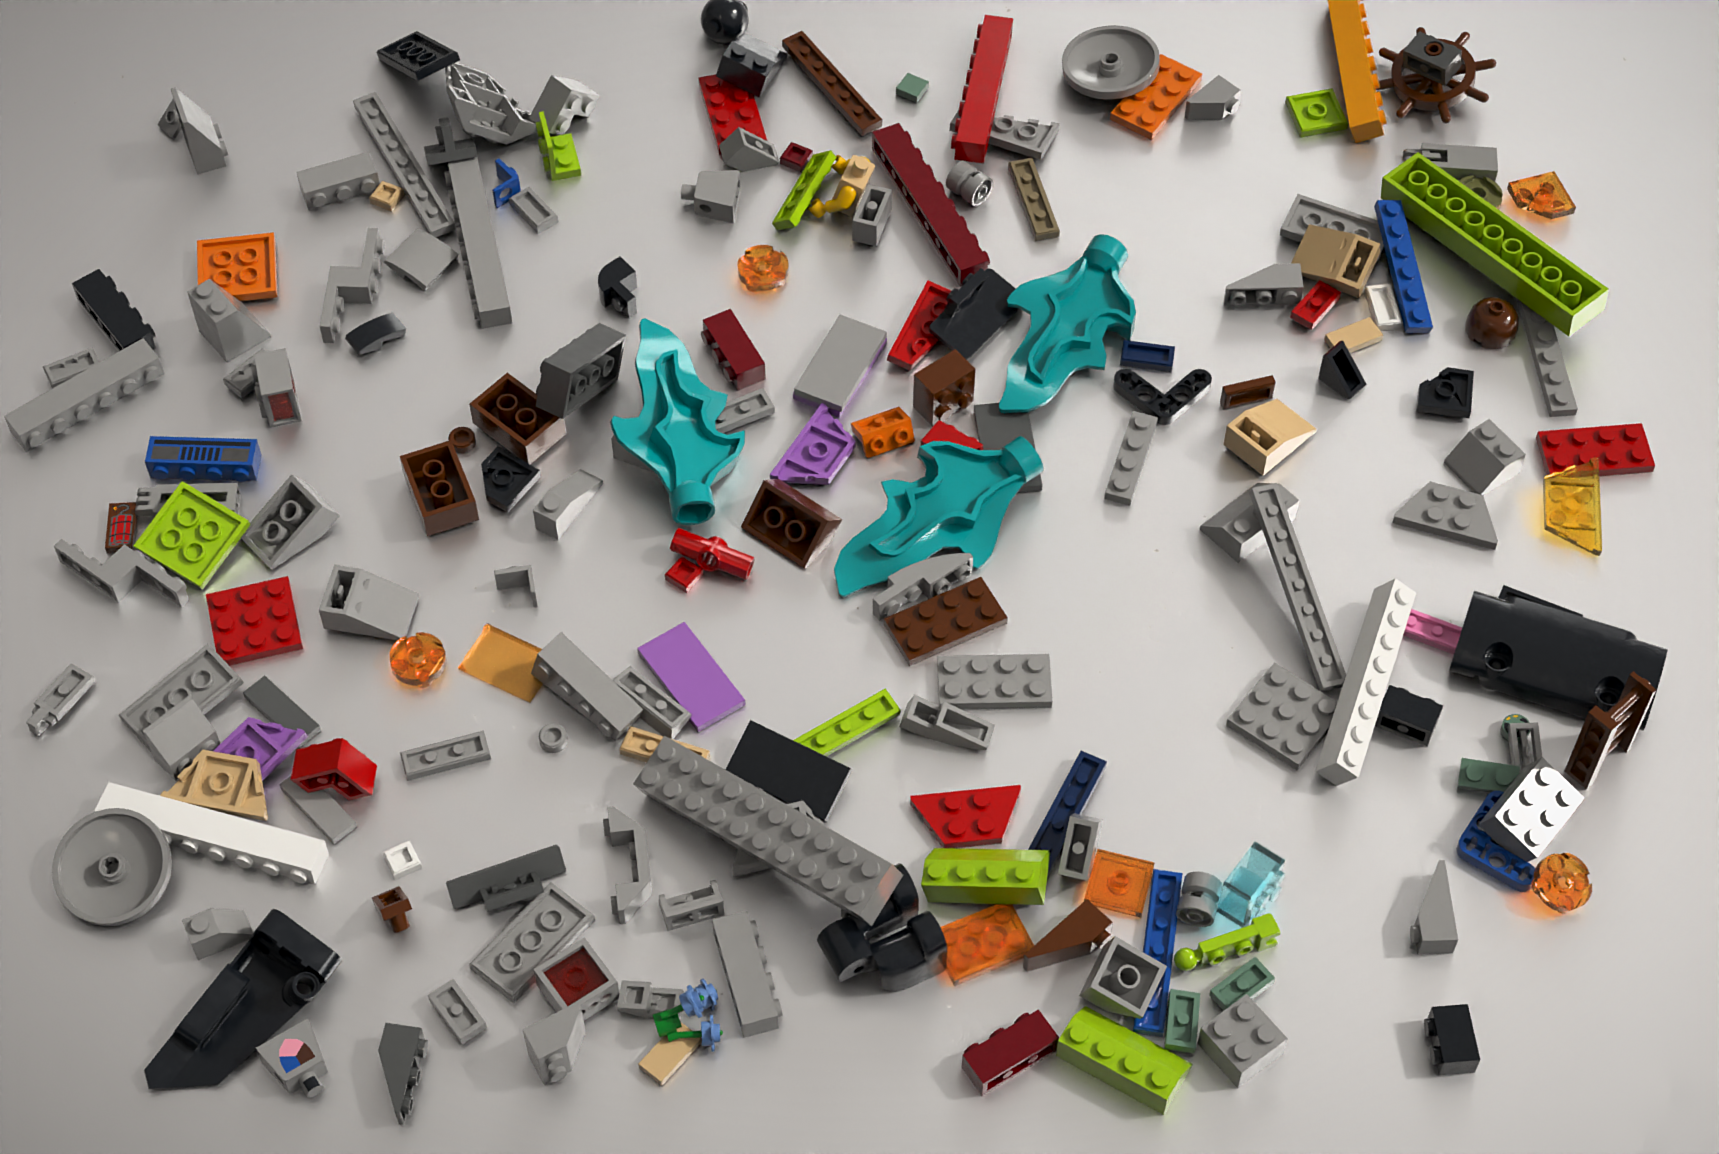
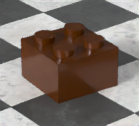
M954 349L914 374L913 407L932 427L938 420L942 422L948 420L952 414L960 409L967 408L974 401L975 368Z

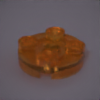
M757 245L748 248L745 251V255L739 258L737 263L740 280L752 292L758 290L766 291L784 286L789 273L786 255L781 250L780 253L773 250V246ZM761 265L768 268L767 270H759Z
M424 632L416 633V636L409 638L407 636L400 638L393 645L389 654L393 675L405 684L417 685L421 688L430 686L432 681L436 680L443 673L447 664L446 652L441 641L434 635ZM420 655H423L422 662L414 663L413 657L418 658Z
M1554 853L1543 858L1537 864L1531 887L1533 892L1551 909L1565 914L1583 906L1592 894V883L1589 884L1587 877L1590 874L1588 868L1573 854ZM1565 877V884L1568 888L1561 887L1558 878Z

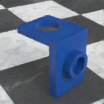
M500 158L495 160L497 177L503 183L492 190L494 204L497 208L509 202L510 197L521 191L517 172L512 167L509 168ZM509 188V193L505 197L500 198L501 192Z

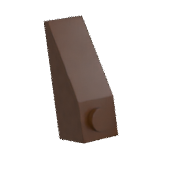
M1086 899L1024 954L1023 968L1028 972L1089 955L1096 948L1102 949L1112 938L1113 922Z

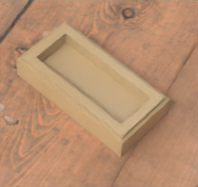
M1368 317L1325 334L1324 340L1330 349L1339 341H1344L1347 349L1352 353L1382 341L1383 334L1373 320Z
M682 1022V1027L676 1029L677 1032L692 1031ZM666 1035L638 1063L639 1069L662 1086L702 1043V1038H683L669 1042Z

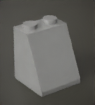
M211 279L187 291L199 332L226 362L231 361L271 337L266 328L241 301Z

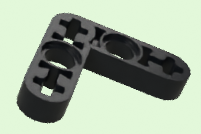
M1121 369L1114 376L1113 387L1119 395L1143 413L1158 417V424L1169 425L1209 392L1212 377L1204 369H1195L1168 392L1163 394L1134 371ZM1141 393H1147L1151 395L1152 398L1150 400L1145 401L1141 400L1138 397V395ZM1184 393L1189 396V399L1182 401L1177 399L1175 395Z

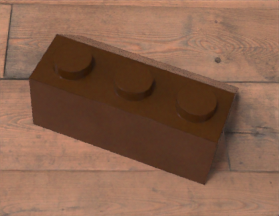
M780 479L763 480L741 528L803 568H807L831 543L842 519Z

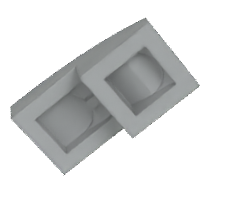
M622 980L617 1010L654 1019L652 1014L680 1005L679 995L683 994L684 991L683 989L654 988L651 982ZM682 1012L678 1013V1016H679V1019H680V1020H681V1014H682Z

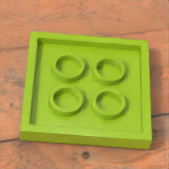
M181 481L133 546L145 556L203 590L251 524L247 519Z

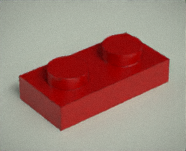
M1319 280L1291 311L1290 318L1313 330L1340 299L1341 292Z

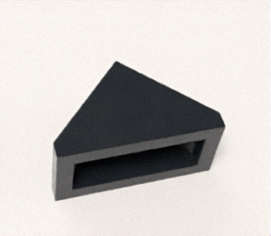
M1339 341L1323 355L1318 379L1341 396L1351 399L1367 385L1344 341Z

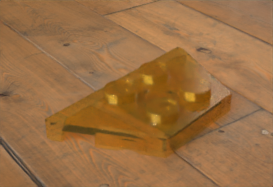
M1594 457L1589 462L1580 466L1573 465L1566 468L1563 472H1555L1545 476L1543 480L1544 530L1594 555L1600 556L1602 552L1599 457Z

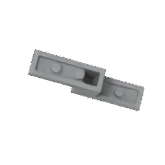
M368 228L361 267L330 266L319 326L323 343H334L335 333L340 332V318L338 316L339 312L344 310V303L372 304L373 293L378 291L376 274L381 273V259L379 256L384 254L385 248L384 239H380L378 228Z
M61 539L54 545L61 563L117 602H120L141 581L181 608L189 601L185 590L187 588L186 584L176 576L173 578L168 575L160 564L149 562L138 549L132 550L124 544L104 564H101L96 558L92 557L90 559L84 555V552L76 544L70 545Z

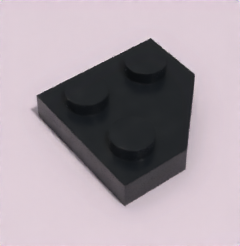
M1447 367L1439 372V375L1430 381L1427 379L1422 382L1418 388L1416 411L1470 418L1474 371Z
M499 446L481 463L487 501L507 513L541 477L539 469Z

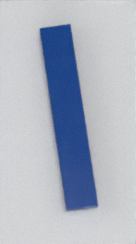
M1153 869L1143 953L1166 965L1167 968L1143 1018H1134L1133 1032L1137 1034L1163 1038L1177 925L1176 911L1180 899L1183 873Z

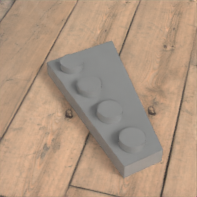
M959 110L950 122L949 131L955 132L956 118H961L958 116ZM1014 116L994 117L989 144L1041 160L1059 131V123L1051 122L1049 126L1038 124L1039 120L1034 119L1022 122L1015 121Z

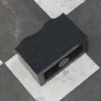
M1389 685L1375 726L1428 747L1444 705L1438 704L1430 698H1423L1412 694L1404 688Z
M1468 1004L1431 1007L1428 1018L1424 1019V1031L1427 1037H1431L1430 1058L1432 1064L1437 1065L1439 1076L1475 1073L1480 1062V1056Z

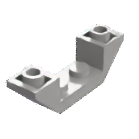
M607 807L608 818L603 819L605 836H611L612 847L629 845L631 859L637 860V867H632L633 882L615 884L616 896H611L612 914L618 913L620 924H626L652 895L646 832L644 827L615 807Z

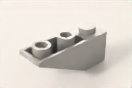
M1300 263L1273 264L1227 285L1223 304L1235 306L1299 304L1304 288Z

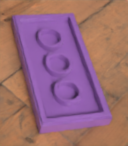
M685 622L637 648L640 657L671 698L692 714L689 721L697 732L702 731L746 705L743 696Z

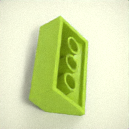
M934 848L925 859L921 886L927 901L931 903L1044 905L1050 851Z
M1087 1006L1083 1007L1072 1017L1058 1040L1056 1056L1163 1115L1193 1065L1189 1061Z

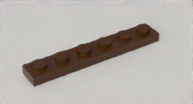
M803 31L782 40L784 50L861 136L882 127L883 119Z

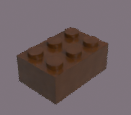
M508 372L469 404L473 424L528 464L533 463L566 435L565 419H561L536 407V393Z
M451 440L399 456L406 483L427 536L479 520L475 498Z

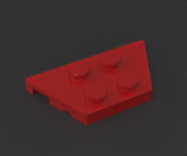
M1021 785L910 796V805L913 809H917L924 819V824L930 831L935 833L937 841L943 848L1002 844L1017 799L1021 794Z

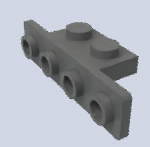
M553 845L446 882V886L454 909L483 900L487 911H499L507 908L511 903L520 900L529 901L536 898L538 894L544 893L541 880L566 872V867L560 847Z

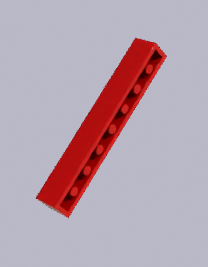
M985 15L983 24H978L977 38L979 39L974 41L973 54H971L969 69L972 70L967 71L966 85L968 86L963 88L962 100L965 102L960 101L958 116L961 118H956L955 133L957 134H953L951 140V149H955L954 160L984 164L1012 38L1013 18Z

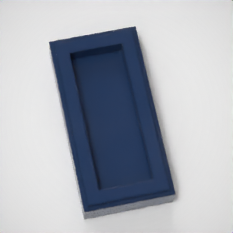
M1123 340L1120 366L1172 372L1175 346Z

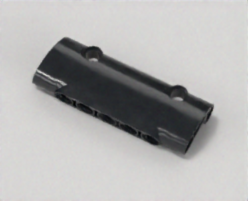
M1474 591L1449 671L1471 678L1477 675L1479 676V683L1486 689L1502 692L1586 718L1588 712L1595 706H1598L1604 712L1613 707L1619 701L1628 677L1633 671L1641 678L1648 680L1657 692L1668 649L1639 641L1628 630L1519 597L1511 596L1501 599ZM1656 692L1653 696V699L1649 705V708L1645 714V717L1641 723L1639 730L1644 731L1655 699Z

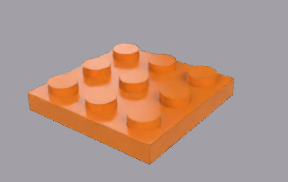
M274 232L197 240L198 285L211 279L239 301L278 297Z

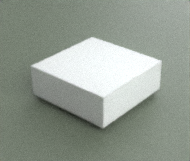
M410 840L382 852L395 880L422 868Z

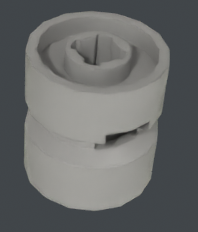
M962 160L950 170L946 179V187L955 194L961 195L971 205L978 206L990 194L993 180L983 172H977L974 166Z
M1188 873L1184 878L1182 896L1179 899L1176 916L1182 922L1191 926H1211L1214 923L1217 911L1216 903L1220 898L1222 882L1209 873Z

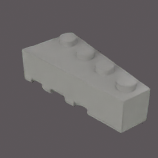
M562 632L537 654L531 674L594 723L605 736L611 737L616 741L640 718L643 709Z

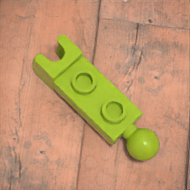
M1268 913L1253 918L1249 926L1198 943L1196 950L1181 948L1174 955V962L1177 968L1182 971L1192 970L1197 965V962H1199L1200 966L1209 963L1210 965H1216L1223 962L1226 957L1235 954L1239 956L1245 955L1255 947L1260 952L1276 946L1278 942L1275 937L1279 936L1281 932L1272 914Z

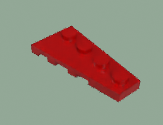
M929 280L926 282L888 354L887 361L911 371L940 341L929 332V326L944 311L948 303L946 298L951 290Z

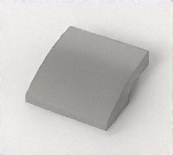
M417 228L384 263L403 279L406 276L409 277L425 291L458 258L459 254L436 237Z

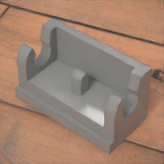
M716 880L710 881L711 885L708 888L666 899L664 894L659 895V906L667 931L724 915V903Z

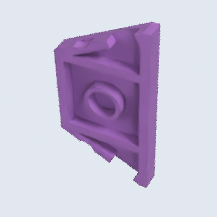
M821 403L772 470L770 479H780L784 483L829 485L856 448V441L849 432L843 429L840 421L831 416L826 404Z
M248 717L214 752L257 759L260 763L263 781L308 735L302 729L292 730L284 728L281 724L273 722L264 723L260 719Z

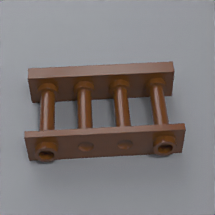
M1633 671L1628 677L1619 701L1613 707L1604 712L1598 706H1595L1588 712L1564 770L1565 773L1586 790L1594 783L1603 760L1609 752L1617 745L1626 753L1630 750L1656 692V689L1648 680L1641 678Z

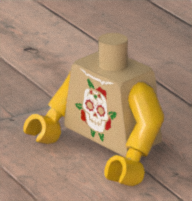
M836 155L835 160L837 162L831 168L842 175L832 200L826 201L824 205L817 198L811 202L812 207H809L808 210L816 218L822 217L826 212L833 213L837 211L852 217L870 181L875 165L863 156L852 155L851 159L846 161L840 155Z

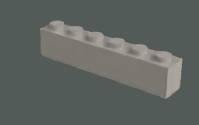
M142 338L4 415L9 430L27 452L51 437L64 432L74 424L87 419L99 410L110 406L122 397L133 393L145 384L156 380L164 374L160 358Z

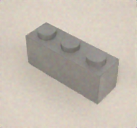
M369 151L296 172L308 210L375 191L380 184L378 173Z

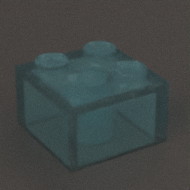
M1254 842L1223 883L1217 912L1242 928L1251 925L1253 918L1265 914L1266 908L1264 906L1267 902H1274L1280 894L1282 887L1279 885L1286 873L1282 872L1285 860L1259 843Z

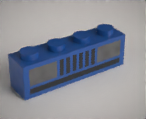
M150 436L145 465L150 478L207 479L212 481L236 480L239 482L257 481L261 451L257 439Z

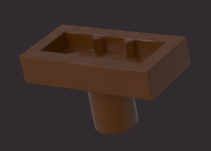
M400 886L372 897L375 908L384 921L389 920L394 933L401 932L410 927L405 912L411 910L412 907Z

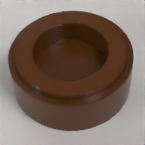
M468 427L455 428L449 434L448 440L452 441L456 453H468L476 445L475 434Z

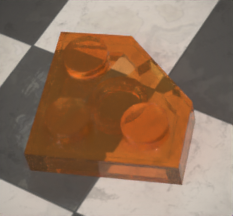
M1555 171L1508 183L1507 190L1517 207L1549 219L1571 215L1575 212L1576 206Z

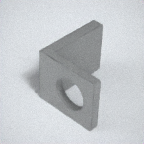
M172 99L158 126L171 138L175 139L182 127L174 99Z
M531 565L511 566L506 569L494 570L497 590L530 585L533 607H537Z

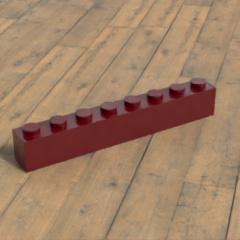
M900 123L872 132V150L959 286H962L961 283L968 274L972 273L974 275L980 268L984 271L988 269L990 259L987 252L982 251L979 247L976 235L974 233L971 234L968 230L965 218L957 213L953 200L951 198L948 199L942 183L940 181L937 182L931 166L929 164L926 165L922 153L918 147L915 148L909 132L904 131Z

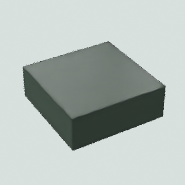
M907 73L896 87V94L917 103L929 88V81Z

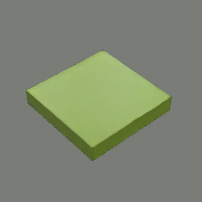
M1333 88L1286 96L1285 103L1300 138L1347 129V119Z

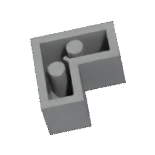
M551 75L529 118L534 122H539V112L544 111L549 133L563 135L569 129L574 114L589 117L596 107L599 95L578 80Z

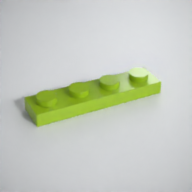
M831 150L812 155L772 222L776 230L792 229L800 223V218L805 209L810 206L811 199L820 189L825 176L831 171V166L836 159Z
M885 688L793 741L822 755L829 756L900 715L901 710Z

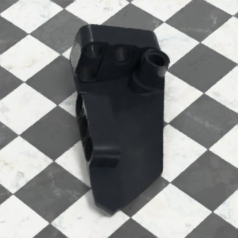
M272 909L231 964L228 963L184 1017L172 1036L144 1069L148 1089L194 1088L220 1084L256 1051V1047L265 1043L306 1004H309L342 962L341 957L287 915L277 909ZM296 984H307L311 989V993L308 995L299 993Z

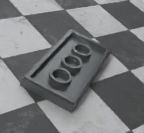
M999 403L974 405L973 411L979 442L983 444V450H1000L1018 436L1024 437L1035 449L1028 412L1001 413L999 411ZM1039 474L1024 484L1018 493L1042 491L1041 475Z

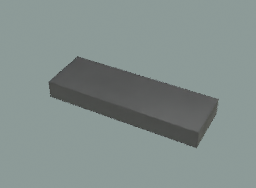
M265 675L243 692L245 699L270 722L281 724L284 728L297 730V728L304 730L308 737L298 746L299 748L321 731L320 725Z

